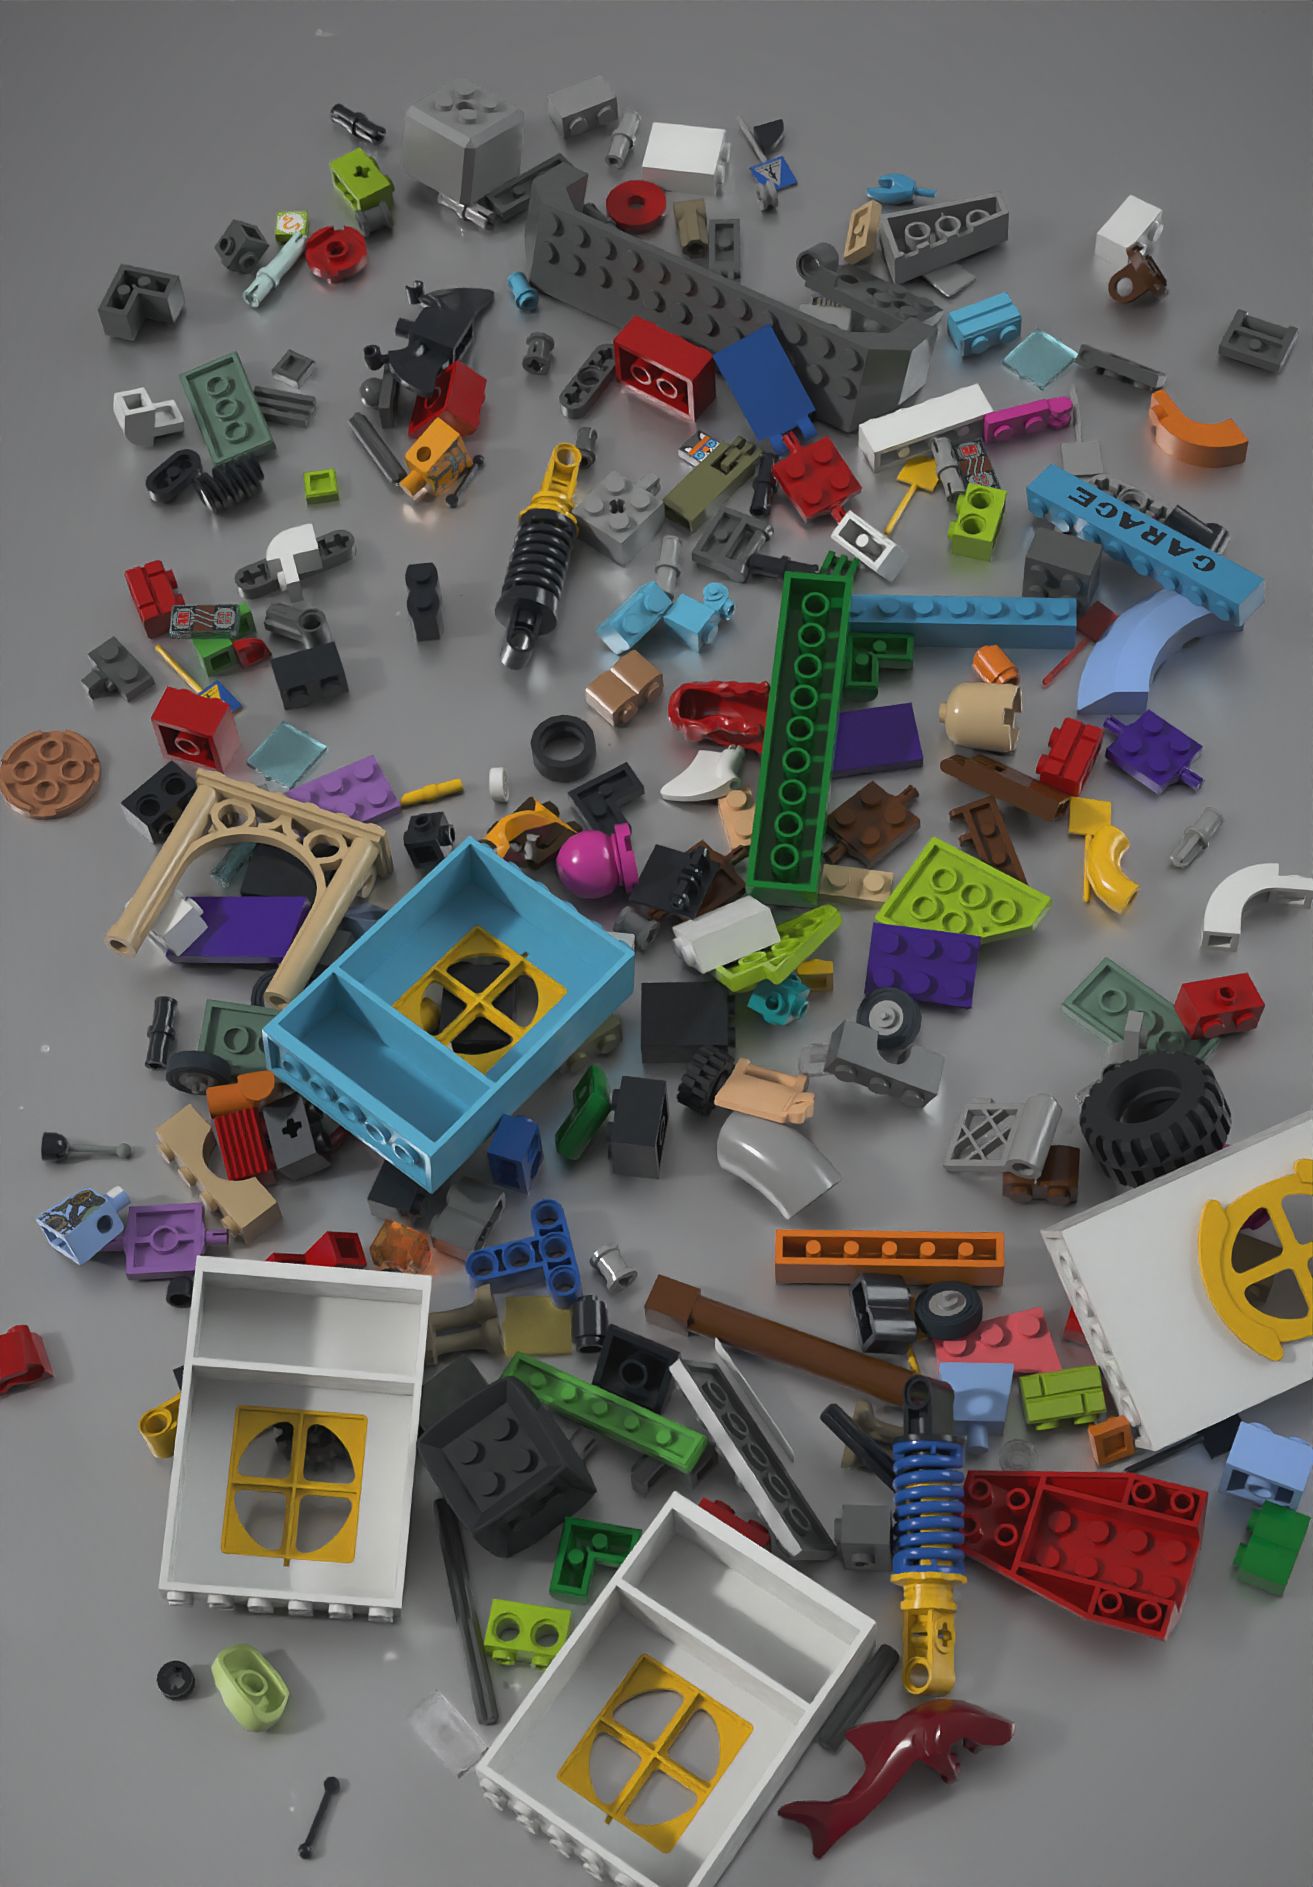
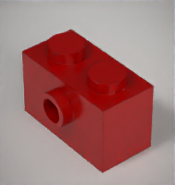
M1248 972L1184 983L1181 985L1173 1007L1190 1040L1205 1037L1214 1038L1222 1034L1247 1032L1255 1029L1265 1004Z

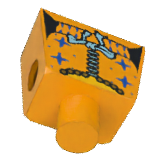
M437 417L405 454L404 459L410 473L399 485L410 497L415 496L422 488H425L433 496H438L464 476L473 464L461 435Z

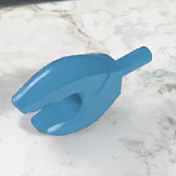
M901 174L884 175L878 179V184L882 188H868L866 191L868 197L892 205L913 202L915 196L931 198L936 196V190L916 188V181Z

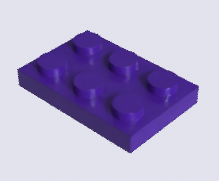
M873 922L864 994H870L872 991L883 987L899 988L910 994L916 1001L972 1008L981 936Z

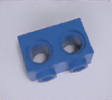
M503 1114L487 1150L495 1185L526 1195L529 1194L544 1159L538 1124H535L530 1118L522 1115L513 1117Z

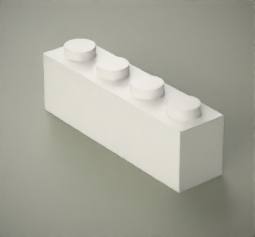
M977 383L859 424V447L873 472L876 473L905 463L908 459L931 454L930 444L934 442L938 448L935 442L938 438L950 439L951 446L982 436L984 416L994 411Z

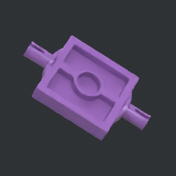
M202 1202L129 1207L128 1225L124 1235L116 1236L102 1248V1252L124 1250L128 1280L176 1278L179 1276L194 1277L197 1255L203 1256L207 1245H229L228 1229L206 1231L204 1226L205 1208Z

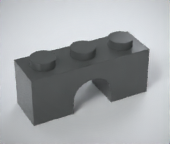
M845 1019L832 1032L823 1071L835 1075L841 1081L855 1082L868 1087L873 1093L887 1094L898 1098L905 1105L923 1108L938 1095L945 1056L912 1044L898 1057L897 1064H891L885 1061L878 1053L877 1039L879 1031Z

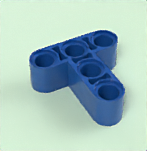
M543 1199L532 1207L533 1237L479 1249L467 1257L465 1269L469 1285L474 1292L479 1286L489 1283L493 1294L546 1281L552 1305L562 1311H570L571 1304L577 1302V1299L583 1296L581 1278L564 1210L556 1200ZM547 1218H553L557 1220L552 1225L545 1226L540 1224L543 1220ZM562 1251L565 1253L562 1257L558 1259L548 1257L552 1252ZM518 1260L528 1261L523 1267L517 1268L512 1266ZM484 1268L492 1270V1272L486 1276L475 1275L479 1270ZM563 1284H570L574 1286L570 1291L560 1292L556 1290L559 1286Z

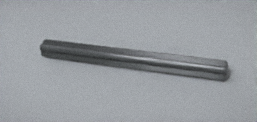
M443 1497L434 1500L432 1507L476 1718L479 1724L485 1725L496 1722L499 1715L457 1517Z

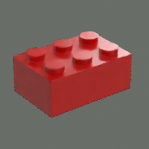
M636 315L613 339L616 379L619 384L693 422L715 400V361L712 357L713 354L705 348H699L685 341L681 336L671 334L658 327L655 323L646 321Z

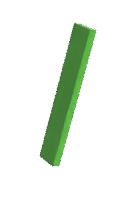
M519 1351L515 1353L499 1378L507 1376L517 1377L536 1394L544 1408L687 1474L691 1473L709 1444L707 1437L703 1434Z

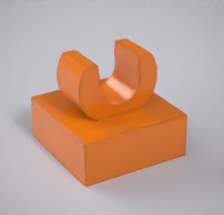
M1124 1415L1118 1417L1107 1416V1421L1096 1425L1093 1422L1088 1423L1093 1458L1099 1467L1135 1454L1130 1423Z

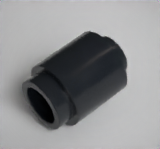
M595 1295L581 1296L577 1299V1302L570 1306L571 1341L575 1344L576 1352L601 1353L609 1326L608 1304L600 1301V1297Z

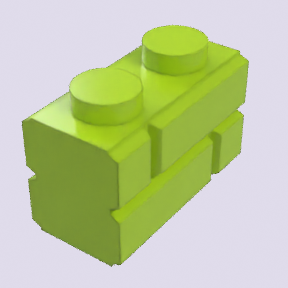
M1087 1365L1017 1377L1024 1421L1027 1424L1035 1423L1036 1430L1059 1427V1419L1073 1417L1074 1424L1097 1421L1096 1413L1106 1412L1098 1365Z

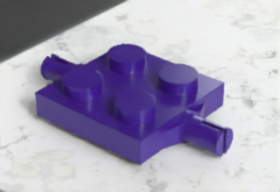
M1149 709L1137 721L1127 726L1114 718L1113 715H1110L1109 718L1107 717L1103 727L1114 733L1118 738L1106 748L1105 758L1158 795L1169 785L1180 780L1195 791H1198L1203 786L1205 779L1189 769L1191 764L1201 756L1202 745Z

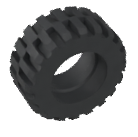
M1168 1050L1158 1051L1154 1055L1145 1053L1138 1055L1139 1058L1130 1062L1128 1059L1120 1063L1119 1068L1114 1071L1109 1070L1103 1075V1080L1100 1083L1096 1082L1089 1092L1090 1096H1086L1082 1104L1079 1124L1098 1166L1106 1177L1123 1186L1129 1185L1132 1188H1137L1213 1154L1217 1149L1221 1150L1224 1147L1232 1124L1230 1119L1231 1111L1211 1068L1198 1057L1190 1056L1181 1051H1176L1172 1054Z

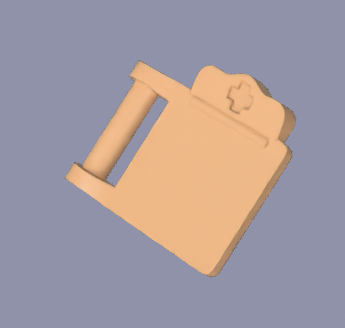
M740 1057L733 1072L715 1096L714 1104L779 1123L788 1121L802 1124L806 1118L813 1116L815 1094L807 1092L809 1085L808 1075L800 1073L798 1077L750 1064L749 1059Z

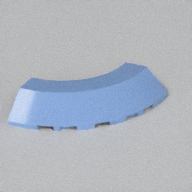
M1163 588L1154 592L1123 612L1106 629L1095 644L1081 675L1077 698V715H1143L1147 708L1149 688L1157 669L1172 655L1182 649L1184 643L1198 636L1202 639L1215 634L1243 631L1244 623L1238 627L1229 621H1223L1215 613L1202 606L1194 605L1188 598L1175 591Z

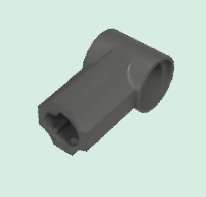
M277 602L275 604L271 603L266 610L264 626L268 631L301 641L306 649L332 642V634L326 616L319 609L310 608L303 611Z

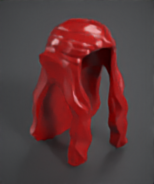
M695 681L682 684L670 697L668 704L669 721L673 728L684 734L689 742L695 743L708 739L726 747L735 744L736 748L740 745L744 750L751 749L762 754L770 684L768 681H763L760 684L754 682L738 683L736 681Z

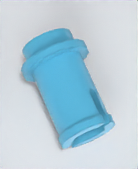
M523 272L512 273L508 277L507 285L515 296L517 307L524 311L534 309L538 305L539 299L537 290L531 288Z

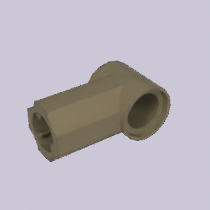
M704 199L673 202L676 230H679L682 254L689 256L690 259L701 258L704 253L709 251L706 233Z

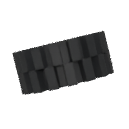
M705 1044L704 1047L702 1046L699 1049L698 1054L695 1053L692 1057L693 1061L686 1067L688 1070L686 1074L682 1075V1083L678 1086L677 1090L679 1091L677 1101L702 1115H708L711 1109L717 1106L714 1104L715 1096L735 1068L734 1062L736 1061L730 1054L710 1044Z

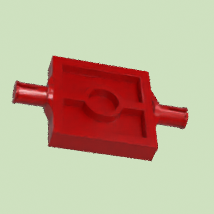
M794 432L785 434L781 440L785 443L791 454L784 460L772 465L771 471L805 523L820 515L831 514L837 524H839L846 515L842 506L847 500L860 494L862 486L828 436L811 445L802 446Z

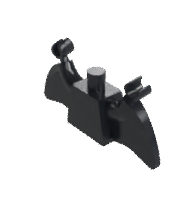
M419 280L413 281L414 287L405 286L408 303H421L423 309L415 321L399 318L395 328V335L408 339V346L403 349L388 351V354H381L380 348L377 345L366 346L364 348L366 366L370 370L375 371L382 368L384 364H388L390 374L402 386L424 398H432L438 375L457 360L461 361L473 342L474 318L478 312L493 301L494 291L481 288H449L425 294L423 282Z

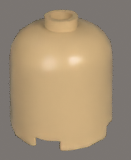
M965 682L954 687L949 694L947 702H942L939 710L940 723H945L949 739L961 747L1004 753L1007 751L1014 752L1020 734V728L1014 727L1015 712L1022 713L1021 687L1013 684Z

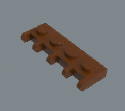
M991 795L952 809L948 813L951 822L965 819L969 829V833L963 834L958 838L960 847L964 848L975 845L980 861L1028 885L994 796Z

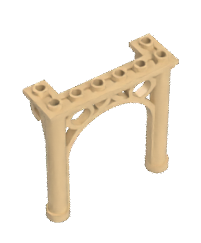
M198 768L195 773L197 777V790L117 924L109 928L104 937V943L108 948L121 956L135 957L184 872L195 859L205 852L225 844L237 842H258L276 846L300 859L311 871L317 884L316 898L312 909L263 994L265 1001L271 1007L282 1011L304 990L354 897L357 895L366 898L375 884L377 875L385 877L386 874L391 875L393 873L394 867L387 831L376 824H365L351 819L346 814H335L320 809L313 803H302L288 798L283 793H272L260 789L250 782H239L227 778L220 772H209ZM239 814L248 817L247 821L240 826L227 828L224 825H230L232 822L237 823L240 818ZM256 816H257V817H260V818H263V819H266V820H269V821H272V822H269V823H260V822H259V825H258V827H257V818H256ZM293 829L308 833L304 838L303 845L300 836L295 834ZM319 843H329L339 848V851L331 857L315 858L311 852L312 848ZM337 869L330 884L326 887L323 871Z

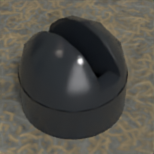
M185 1276L174 1278L167 1287L166 1302L176 1308H190L194 1282Z

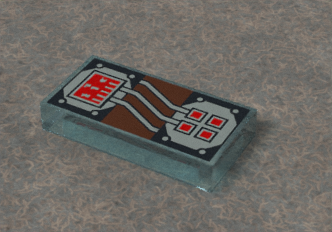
M982 438L951 445L954 457L957 462H960L962 468L960 475L965 490H967L969 483L997 489L1001 488Z
M239 604L172 605L169 630L171 639L238 638L241 612Z

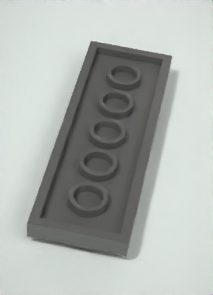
M678 1359L668 1368L675 1378L674 1385L683 1397L689 1400L695 1409V1419L713 1437L717 1453L731 1465L736 1473L734 1478L738 1486L746 1493H749L756 1504L755 1511L758 1517L766 1525H769L777 1537L776 1544L779 1550L791 1560H829L836 1554V1545L718 1364Z

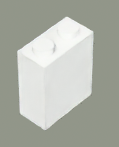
M653 122L642 164L643 180L654 183L663 191L715 196L718 184H723L725 165H723V162H728L730 157V143H726L725 130Z
M750 895L698 916L694 921L689 920L672 927L676 937L672 939V945L679 959L683 958L689 967L693 966L702 974L781 941L770 908Z

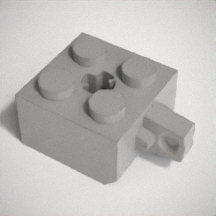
M613 470L571 511V514L577 520L579 528L577 538L620 566L625 567L661 531L665 523L664 502L656 497V494L661 490L660 478L649 471L639 481L634 483Z

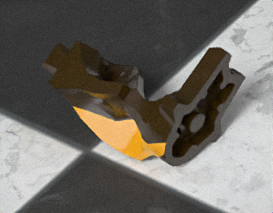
M529 797L512 814L496 821L488 829L486 836L477 841L488 844L495 854L506 862H513L519 868L526 869L530 867L536 871L548 862L556 859L562 845L570 836L583 831V827L576 821L564 823L559 819L560 812L558 807L551 801L541 804L533 797ZM510 844L516 846L519 851L516 852L512 849Z

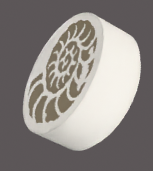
M505 767L492 768L489 772V788L494 802L508 801L509 784Z

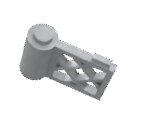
M1047 1094L1031 1096L1027 1099L1026 1103H995L992 1098H973L972 1103H964L942 1166L947 1171L1011 1172L1022 1178L1037 1179L1041 1176L1062 1114V1108L1054 1097ZM973 1115H985L987 1119L970 1131L969 1126ZM1009 1115H1016L1014 1122L1001 1131L997 1124ZM994 1128L997 1135L980 1147L976 1140ZM970 1144H973L976 1151L965 1159H958L960 1152ZM1000 1145H1005L1000 1160H988V1154Z

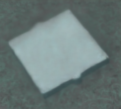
M1037 328L1002 360V365L1017 374L1020 380L1025 379L1043 391L1076 361L1078 354L1062 344L1061 339H1054Z
M282 721L251 755L246 764L264 775L266 781L272 780L289 791L296 786L327 751V747L311 738L307 731L301 732L285 721Z

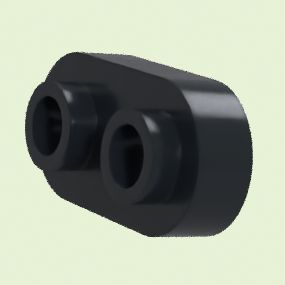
M190 449L179 450L151 472L145 482L150 498L157 502H168L192 483V478L197 479L203 471L199 454Z

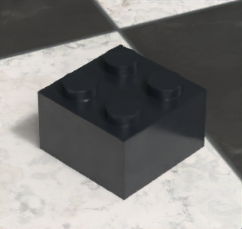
M622 1076L620 1089H614L612 1094L611 1110L615 1111L614 1122L608 1121L606 1127L605 1143L609 1144L608 1160H613L616 1175L659 1179L670 1115L666 1081Z

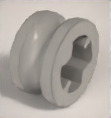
M767 180L765 185H762L760 182L756 183L755 191L761 210H766L769 205L778 207V196L773 181Z

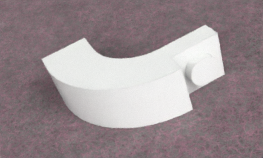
M1279 863L1253 865L1231 874L1217 886L1207 903L1202 925L1200 949L1236 952L1240 937L1241 920L1246 914L1256 908L1281 906L1310 909L1313 899V878H1304L1301 875L1279 876Z

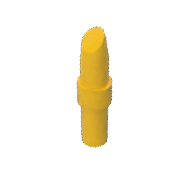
M456 778L439 784L432 783L423 786L421 789L405 793L401 798L400 806L414 805L425 801L432 802L439 800V797L464 791L461 779Z

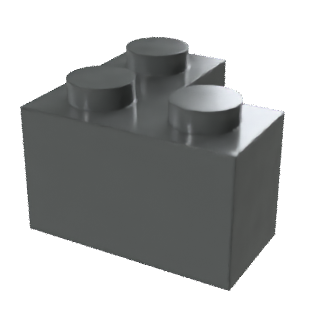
M121 264L98 308L105 335L134 341L145 318L174 324L185 303L180 278L178 275Z

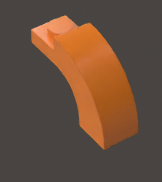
M1164 389L1152 393L1148 414L1152 424L1157 427L1155 442L1167 454L1184 463L1206 468L1229 467L1245 462L1249 440L1232 419L1216 424L1199 423L1186 417Z

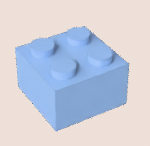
M1241 1421L1218 1491L1261 1508L1266 1499L1297 1511L1313 1465V1448L1303 1439L1297 1437L1285 1438L1272 1433L1271 1429L1260 1423L1247 1424Z

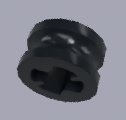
M170 1661L164 1664L157 1674L158 1688L171 1701H181L188 1698L195 1688L196 1680L194 1674L184 1662ZM182 1672L181 1677L185 1682L184 1685L180 1688L174 1685V1689H170L171 1684L168 1678L172 1674L178 1677V1673Z

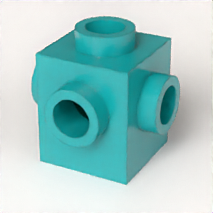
M793 973L777 985L769 979L757 982L758 986L754 989L747 1005L763 1014V1019L768 1023L776 1026H785L797 1019L800 1020L804 1016L809 1006V1001L806 999L811 988L802 984L801 978Z

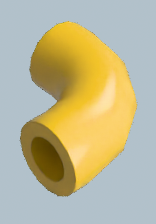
M1103 825L1094 835L1086 852V876L1095 895L1113 911L1123 916L1136 900L1141 886L1128 878L1121 868V859L1130 847L1128 838L1118 828L1112 825Z

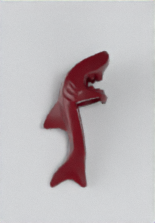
M938 1699L924 1702L907 1711L896 1720L868 1722L849 1728L844 1733V1736L861 1754L866 1769L848 1794L830 1801H794L781 1806L777 1814L779 1817L794 1821L807 1828L811 1835L812 1855L821 1859L836 1841L848 1830L858 1825L891 1792L917 1759L940 1772L941 1779L947 1786H950L958 1781V1775L962 1770L960 1763L957 1762V1754L950 1752L952 1745L959 1740H963V1747L976 1755L985 1748L1002 1746L1009 1742L1014 1736L1016 1725L1009 1719L967 1701Z

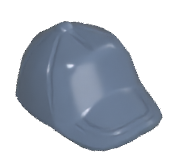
M370 903L349 907L342 919L344 930L352 932L357 941L389 910Z

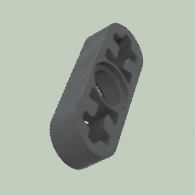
M613 344L598 346L561 392L559 402L560 410L564 417L568 419L584 417L614 379L616 368ZM589 377L599 380L597 384L592 386L582 383L583 380Z

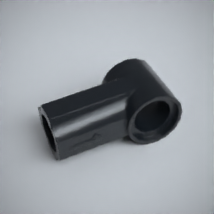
M1178 504L1163 523L1219 555L1223 553L1231 539L1229 532L1221 525L1216 523L1205 524Z

